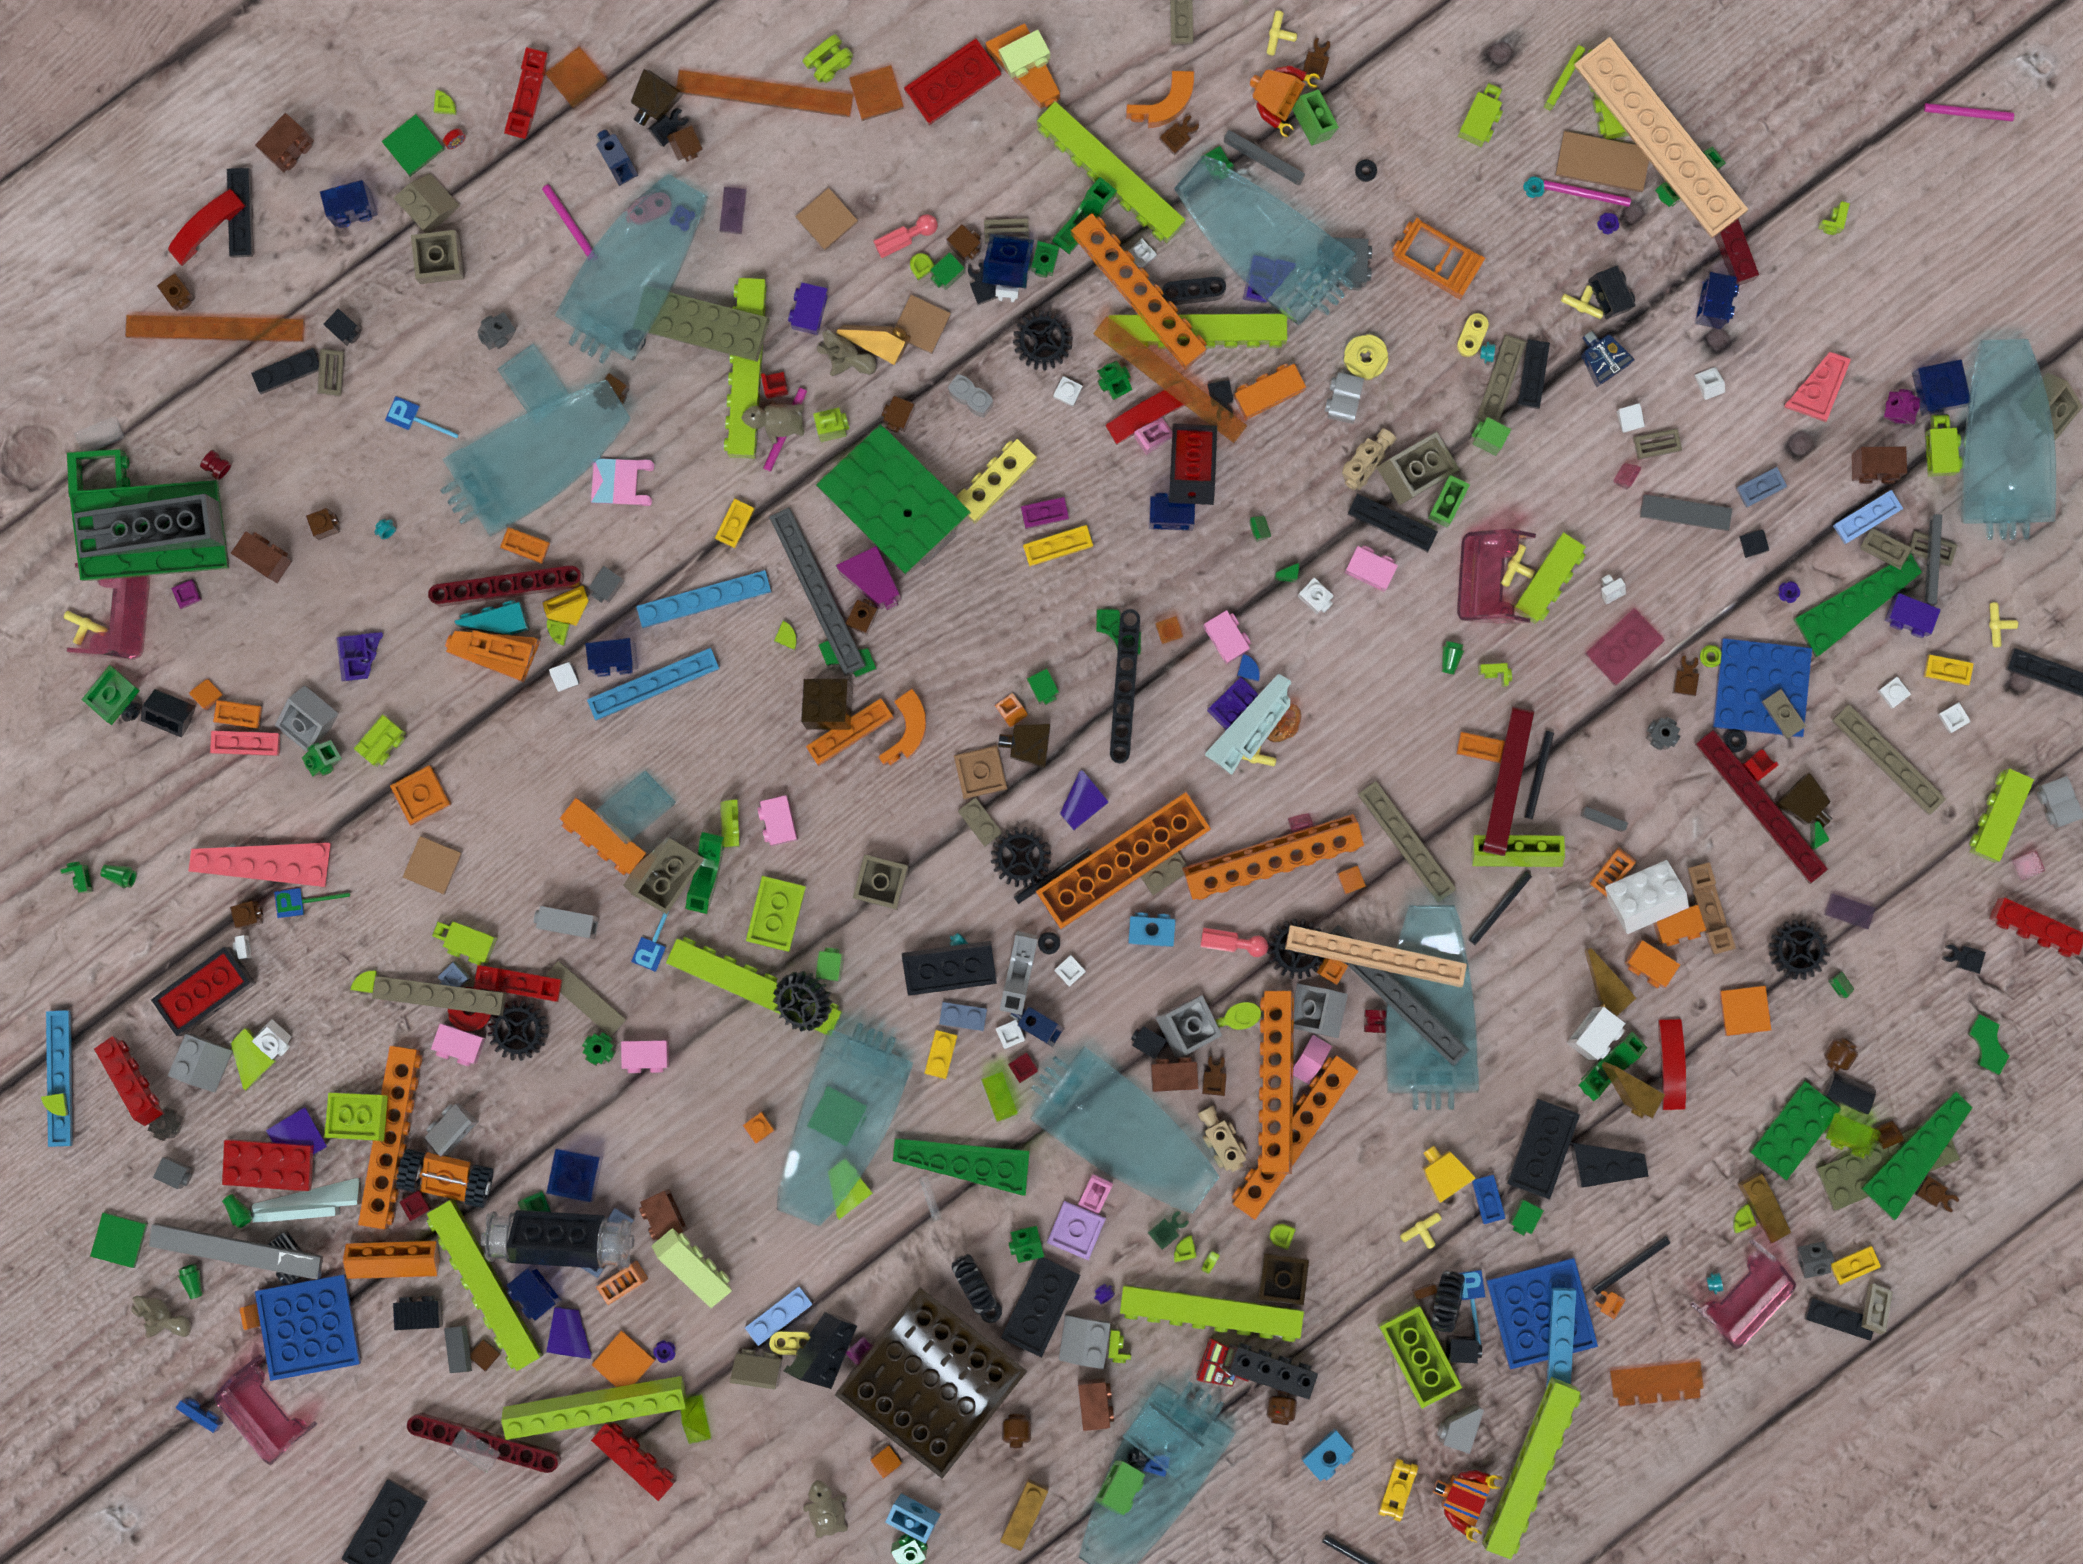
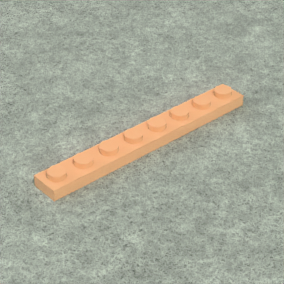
M1290 925L1285 947L1287 950L1461 988L1464 984L1467 965L1465 963Z

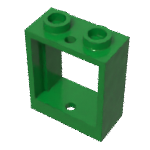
M121 449L68 452V494L70 491H83L82 460L115 458L116 488L131 487L130 478L127 477V469L130 467L129 456Z

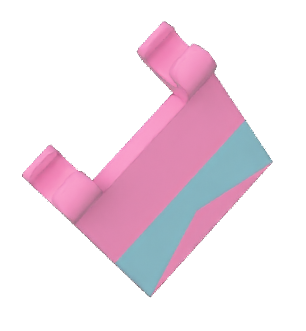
M594 458L591 503L651 506L652 498L650 496L636 495L638 470L653 471L654 463L651 460Z

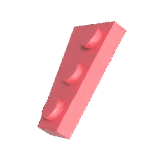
M1829 352L1784 407L1827 422L1851 359Z

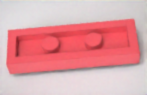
M211 731L210 753L279 756V733Z

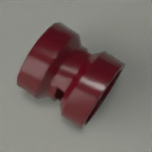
M214 450L209 451L200 463V467L205 471L212 472V477L218 481L229 472L232 463L228 460H221L220 455Z
M1364 1010V1017L1366 1018L1364 1032L1386 1033L1384 1019L1387 1018V1011Z

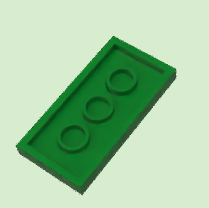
M1803 1081L1749 1153L1787 1181L1840 1112L1841 1108L1806 1081Z

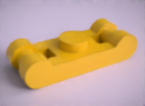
M1396 1458L1378 1515L1384 1517L1388 1515L1393 1517L1395 1521H1401L1419 1465L1413 1463L1409 1465L1403 1463V1460ZM1400 1471L1407 1473L1406 1480L1398 1477ZM1390 1500L1398 1502L1396 1508L1389 1506Z

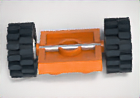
M406 1149L398 1169L396 1188L415 1193L422 1178L421 1192L463 1201L467 1205L484 1208L490 1194L494 1171L493 1168L475 1164L469 1176L471 1162L426 1152L425 1155L424 1152Z

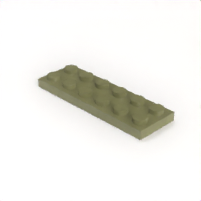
M645 286L633 329L758 362L770 319Z
M1920 1126L1903 1132L1904 1141L1886 1149H1883L1878 1142L1816 1168L1832 1209L1836 1211L1869 1197L1860 1188ZM1952 1139L1929 1172L1960 1160Z

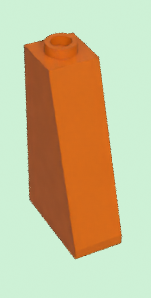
M1025 23L985 42L987 52L1007 74L1008 72L999 57V49L1030 34ZM1046 65L1040 68L1036 66L1028 70V74L1021 78H1012L1040 109L1045 106L1049 108L1055 101L1058 103L1057 100H1060V92Z
M454 631L453 635L448 636L445 644L447 653L523 683L541 642L534 637L490 634L533 645L528 668L468 653V646H471L473 640L471 637L472 632ZM482 640L480 648L485 649L487 641Z

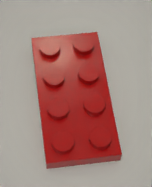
M975 38L905 86L904 91L927 124L931 125L1002 75L977 38Z
M226 1139L224 1140L222 1185L311 1191L314 1145Z

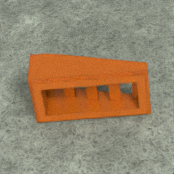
M1618 847L1590 882V885L1607 897L1605 886L1598 880L1602 878L1608 884H1612L1623 879L1636 863V860ZM1617 856L1628 863L1626 867L1616 860ZM1614 864L1622 872L1619 874L1617 871L1611 868L1610 865ZM1605 871H1608L1611 875H1613L1616 878V880L1613 881L1607 875H1605Z
M634 1261L597 1285L596 1288L607 1305H610L648 1280V1277L638 1261ZM623 1274L631 1284L630 1286L627 1285L626 1281L622 1277ZM615 1279L617 1280L623 1291H620V1289L614 1282ZM606 1285H610L613 1292L615 1293V1296L611 1295Z

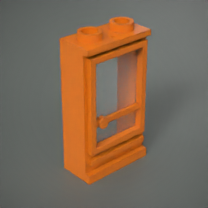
M1417 217L1413 223L1409 221L1403 231L1406 234L1403 241L1398 240L1392 249V252L1395 253L1392 260L1461 300L1483 264L1485 257L1471 251L1422 222Z

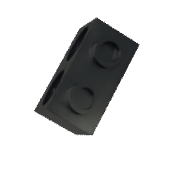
M1446 1335V1357L1449 1362L1478 1364V1358H1482V1344H1479V1340L1474 1337Z

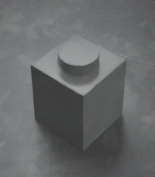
M603 566L588 588L593 591L591 596L601 603L603 600L610 603L625 581Z
M162 1157L153 1178L173 1188L182 1189L189 1184L192 1178L190 1173L192 1167L170 1157Z

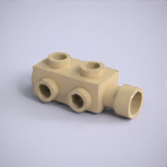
M1382 428L1375 442L1368 438L1364 444H1360L1356 450V455L1351 461L1346 462L1343 467L1344 483L1352 490H1360L1365 486L1369 477L1381 465V461L1386 456L1384 451L1388 446H1392L1396 441V437L1390 431Z
M1213 1105L1197 1113L1201 1122L1204 1121L1207 1129L1204 1130L1206 1135L1202 1138L1208 1148L1213 1147L1217 1155L1213 1158L1218 1167H1224L1226 1171L1231 1169L1232 1172L1243 1167L1242 1162L1246 1161L1244 1155L1247 1154V1151L1242 1142L1237 1143L1233 1137L1236 1131L1230 1122L1226 1123L1225 1120L1219 1121ZM1220 1131L1224 1133L1222 1140L1216 1138V1134ZM1230 1151L1235 1153L1233 1160L1227 1158V1154Z

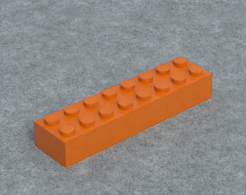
M1185 792L1037 890L1036 894L1060 930H1062L1208 833L1211 828L1187 792Z

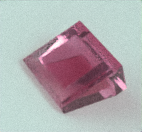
M1624 463L1613 482L1626 490L1629 489L1641 471V467Z
M1309 813L1288 818L1291 833L1313 827Z
M2032 851L2012 860L2021 881L2045 872L2037 851Z

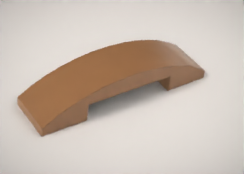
M1710 862L1688 868L1696 905L1699 906L1706 928L1704 932L1713 955L1736 949L1715 887L1716 881Z

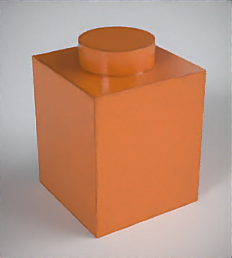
M764 1112L759 1113L743 1125L755 1144L776 1131Z

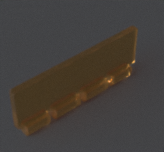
M1700 1361L1610 1371L1613 1398H1617L1619 1407L1635 1405L1634 1396H1638L1639 1405L1658 1403V1393H1660L1661 1402L1679 1401V1391H1683L1684 1400L1701 1398L1700 1389H1704Z

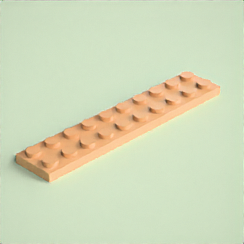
M1611 37L1607 38L1574 64V67L1711 238L1715 237L1748 211L1745 204Z

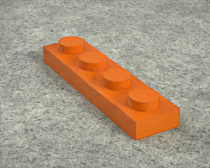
M880 698L851 717L850 730H830L808 744L806 748L817 765L820 766L894 717Z

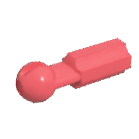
M925 214L918 218L915 226L908 229L901 226L873 240L880 257L884 258L912 244V238L919 234L924 236L934 234L938 223L934 216Z
M1203 928L1200 947L1233 953L1239 948L1247 950L1253 957H1261L1268 951V942L1262 936H1254L1246 940L1240 939L1237 933Z

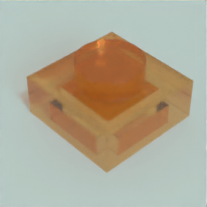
M1176 616L1155 623L1162 645L1183 638Z

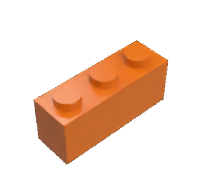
M1286 363L1278 367L1276 373L1270 376L1266 373L1258 377L1256 383L1250 386L1246 383L1236 389L1237 392L1234 393V399L1245 421L1305 391L1306 385L1295 364L1289 366Z

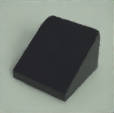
M1764 529L1739 536L1745 558L1769 551Z

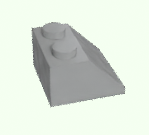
M303 686L288 698L275 726L303 750L308 752L307 748L320 742L332 728L338 713L314 692Z
M1297 984L1294 996V1029L1339 1038L1348 994Z
M1203 995L1155 1017L1175 1058L1186 1056L1222 1036Z
M185 1034L168 1076L215 1093L233 1050L194 1034Z
M459 1103L454 1106L450 1104L442 1112L444 1117L439 1122L434 1121L426 1130L428 1132L425 1136L426 1140L440 1156L449 1155L479 1122Z
M1065 1315L1059 1360L1076 1365L1104 1369L1110 1321Z
M1473 1404L1447 1417L1445 1422H1441L1437 1431L1439 1441L1445 1446L1470 1454L1484 1410L1479 1405Z

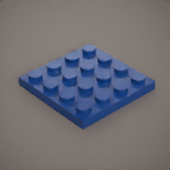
M1721 639V662L1718 669L1713 728L1784 736L1761 703L1780 689H1782L1805 724L1812 648ZM1804 728L1791 737H1804Z
M1575 1258L1486 1280L1510 1370L1548 1360L1552 1288H1575L1576 1290L1573 1353L1598 1347Z
M346 1274L255 1291L270 1381L361 1364Z

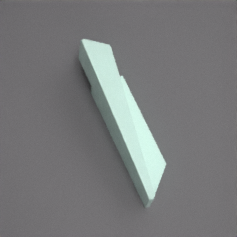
M1278 674L1205 753V756L1231 775L1243 756L1251 760L1290 707L1287 688L1291 685V681Z
M355 1178L315 1188L311 1191H303L255 1203L252 1205L253 1223L340 1215L339 1206L362 1204L360 1179Z

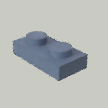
M1776 467L1737 487L1736 490L1747 508L1783 490L1787 485Z
M942 1002L939 1024L984 1031L987 1009Z

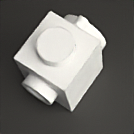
M1315 578L1298 594V597L1316 614L1320 611L1325 613L1333 604L1330 600L1334 595Z
M271 1019L256 1034L252 1042L263 1053L273 1059L277 1054L282 1056L289 1049L288 1042L291 1036Z

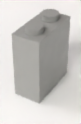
M540 906V910L535 912L534 923L537 924L536 928L590 939H595L599 917Z

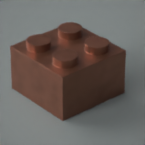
M284 113L255 146L266 158L285 173L296 165L297 159L301 154H306L311 149L314 140L287 113Z
M1906 446L1860 447L1851 454L1852 481H1859V484H1872L1874 480H1881L1882 484H1893L1895 480H1900L1902 476L1907 474Z
M245 531L231 551V554L268 579L278 583L292 563L287 558L289 554L274 544L268 546L270 541L255 531L252 535Z
M1177 1058L1178 1063H1169V1059H1156L1155 1064H1150L1152 1092L1199 1089L1197 1062H1192V1058Z
M670 1189L640 1202L641 1207H639V1211L644 1220L648 1219L651 1226L648 1228V1231L653 1241H658L672 1228L678 1234L688 1230Z
M1105 1378L1078 1381L1083 1431L1110 1428V1422H1114L1113 1406H1108L1107 1399H1112L1110 1383H1105Z

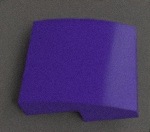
M1240 677L1208 708L1207 712L1227 730L1255 700L1258 694Z
M306 1108L301 1109L266 1130L271 1141L275 1143L314 1145L313 1155L327 1148Z

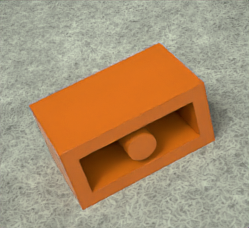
M1698 905L1691 906L1653 923L1659 944L1666 943L1667 947L1679 944V939L1687 937L1688 940L1701 937L1700 932L1706 931Z
M1643 940L1638 941L1625 961V964L1629 966L1627 970L1638 977L1642 974L1648 978L1646 982L1657 989L1659 987L1666 988L1680 967L1679 963Z

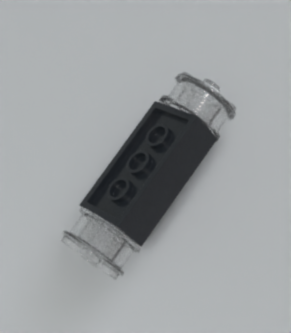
M516 1210L515 1213H510L509 1216L499 1215L494 1211L491 1214H487L486 1230L481 1235V1245L485 1246V1258L489 1262H493L495 1259H505L507 1263L597 1269H604L609 1265L618 1266L620 1270L629 1267L630 1249H633L635 1241L634 1235H631V1222L627 1219H623L622 1222H610L604 1215Z

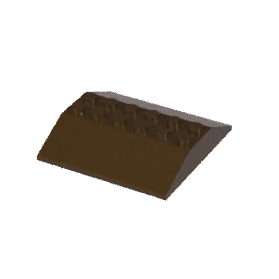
M919 1287L864 1352L835 1393V1396L943 1479L1027 1373V1370Z

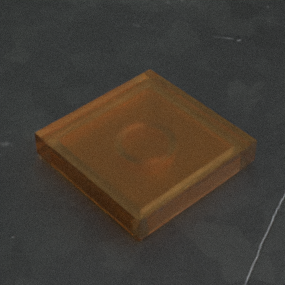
M580 46L545 73L573 109L608 82Z
M891 65L849 77L861 121L904 109Z

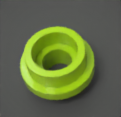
M1714 645L1704 647L1700 652L1701 663L1709 668L1718 666L1721 662V650ZM1708 653L1714 654L1713 661L1708 660Z

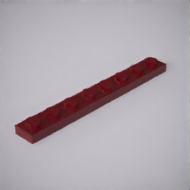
M1714 730L1695 744L1809 884L1828 870Z

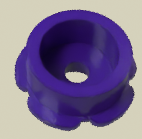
M1604 213L1599 217L1600 220L1597 222V226L1604 234L1609 235L1613 231L1618 230L1619 222L1615 214Z
M1788 581L1779 586L1780 593L1778 596L1782 601L1793 603L1800 596V588L1795 582Z
M1101 1285L1095 1290L1096 1295L1094 1299L1098 1300L1101 1305L1109 1301L1115 1295L1112 1290L1113 1286Z
M660 1341L657 1343V1347L654 1348L653 1354L659 1362L667 1363L673 1360L676 1355L674 1352L675 1346L672 1342Z

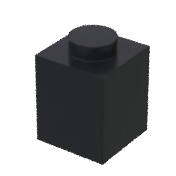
M339 308L323 324L346 346L349 343L353 344L360 337L359 333L362 331Z
M1144 1026L1141 1030L1137 1028L1130 1039L1134 1041L1133 1047L1153 1059L1157 1058L1167 1041Z

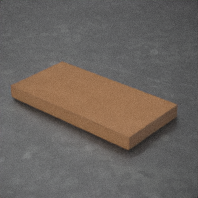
M1564 131L1555 176L1643 192L1649 160L1637 145Z

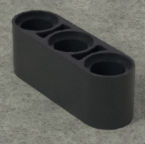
M1216 276L1171 281L1163 286L1162 291L1164 294L1162 297L1166 302L1171 301L1174 305L1217 301L1223 298L1226 291V283L1222 278ZM1218 284L1221 286L1222 291L1213 293L1210 290V286ZM1192 286L1197 287L1200 293L1192 296L1188 293V289ZM1174 289L1178 295L1175 298H1169L1166 296V291Z

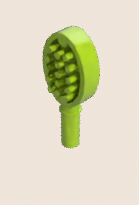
M1242 1002L1232 1006L1224 1017L1215 1019L1218 1028L1229 1026L1232 1029L1243 1030L1254 1026L1261 1018L1262 1012L1258 1005L1251 1002Z

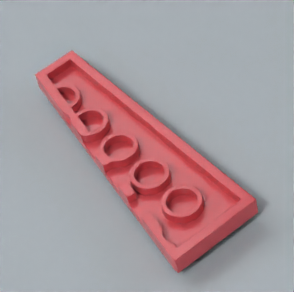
M331 843L191 849L188 871L326 887Z

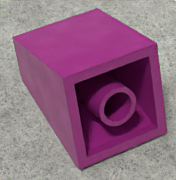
M877 546L836 565L840 575L880 609L886 608V610H890L899 605L898 601L901 600V597Z

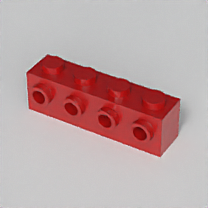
M2005 897L1997 899L1989 917L1990 920L1996 922V926L2008 930V928L2017 931L2016 935L2022 938L2029 939L2030 937L2035 939L2037 944L2048 949L2050 947L2058 950L2057 953L2068 958L2078 956L2082 950L2083 932Z
M111 1036L94 1048L133 1120L146 1126L164 1114L159 1106V1099L151 1092L148 1080L139 1071L140 1066L130 1055V1048L124 1040L120 1041Z
M607 1422L591 1441L659 1501L676 1482L674 1474L667 1468L660 1467L656 1463L657 1459L649 1452L645 1453L640 1449L641 1445L634 1438H628L623 1433L624 1430L616 1422Z

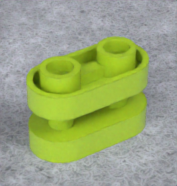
M837 34L826 39L802 61L807 69L814 67L817 69L813 76L819 83L830 82L839 69L842 68L844 70L853 62L851 60L853 54L848 48L839 49L842 41ZM832 53L834 56L823 64L822 61Z

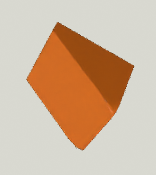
M206 679L189 692V695L205 710H208L223 696L209 679Z
M1013 693L994 705L1009 727L1014 726L1028 716L1024 707Z
M1358 866L1337 873L1345 895L1366 887Z
M257 1304L244 1306L239 1309L244 1330L261 1326Z
M889 1445L870 1459L883 1479L902 1464Z

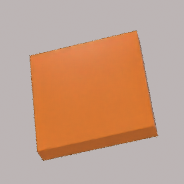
M431 765L390 785L411 826L451 805Z
M1766 986L1719 991L1725 1036L1772 1031Z
M621 1330L593 1362L592 1366L615 1387L635 1384L656 1359Z

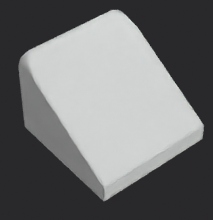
M1716 367L1695 374L1696 381L1705 400L1725 392V382Z
M1640 403L1621 408L1616 412L1623 433L1645 427Z
M567 662L549 669L558 692L579 685L572 663Z

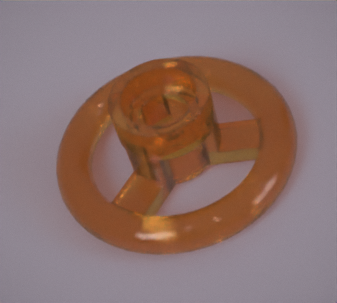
M1290 703L1288 710L1294 711L1295 717L1287 718L1284 714L1273 732L1267 737L1269 741L1282 742L1296 735L1302 717L1301 710L1297 705Z

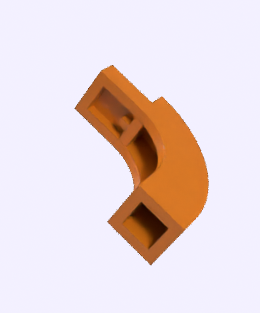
M1172 71L1171 90L1168 96L1162 102L1154 105L1127 104L1126 119H1131L1132 122H1143L1144 119H1148V128L1161 127L1177 119L1185 111L1192 97L1194 71Z
M913 689L894 701L905 718L906 729L898 743L878 756L884 766L887 763L891 766L900 760L901 757L899 755L901 753L905 755L907 760L910 759L920 748L925 737L926 715L923 705Z

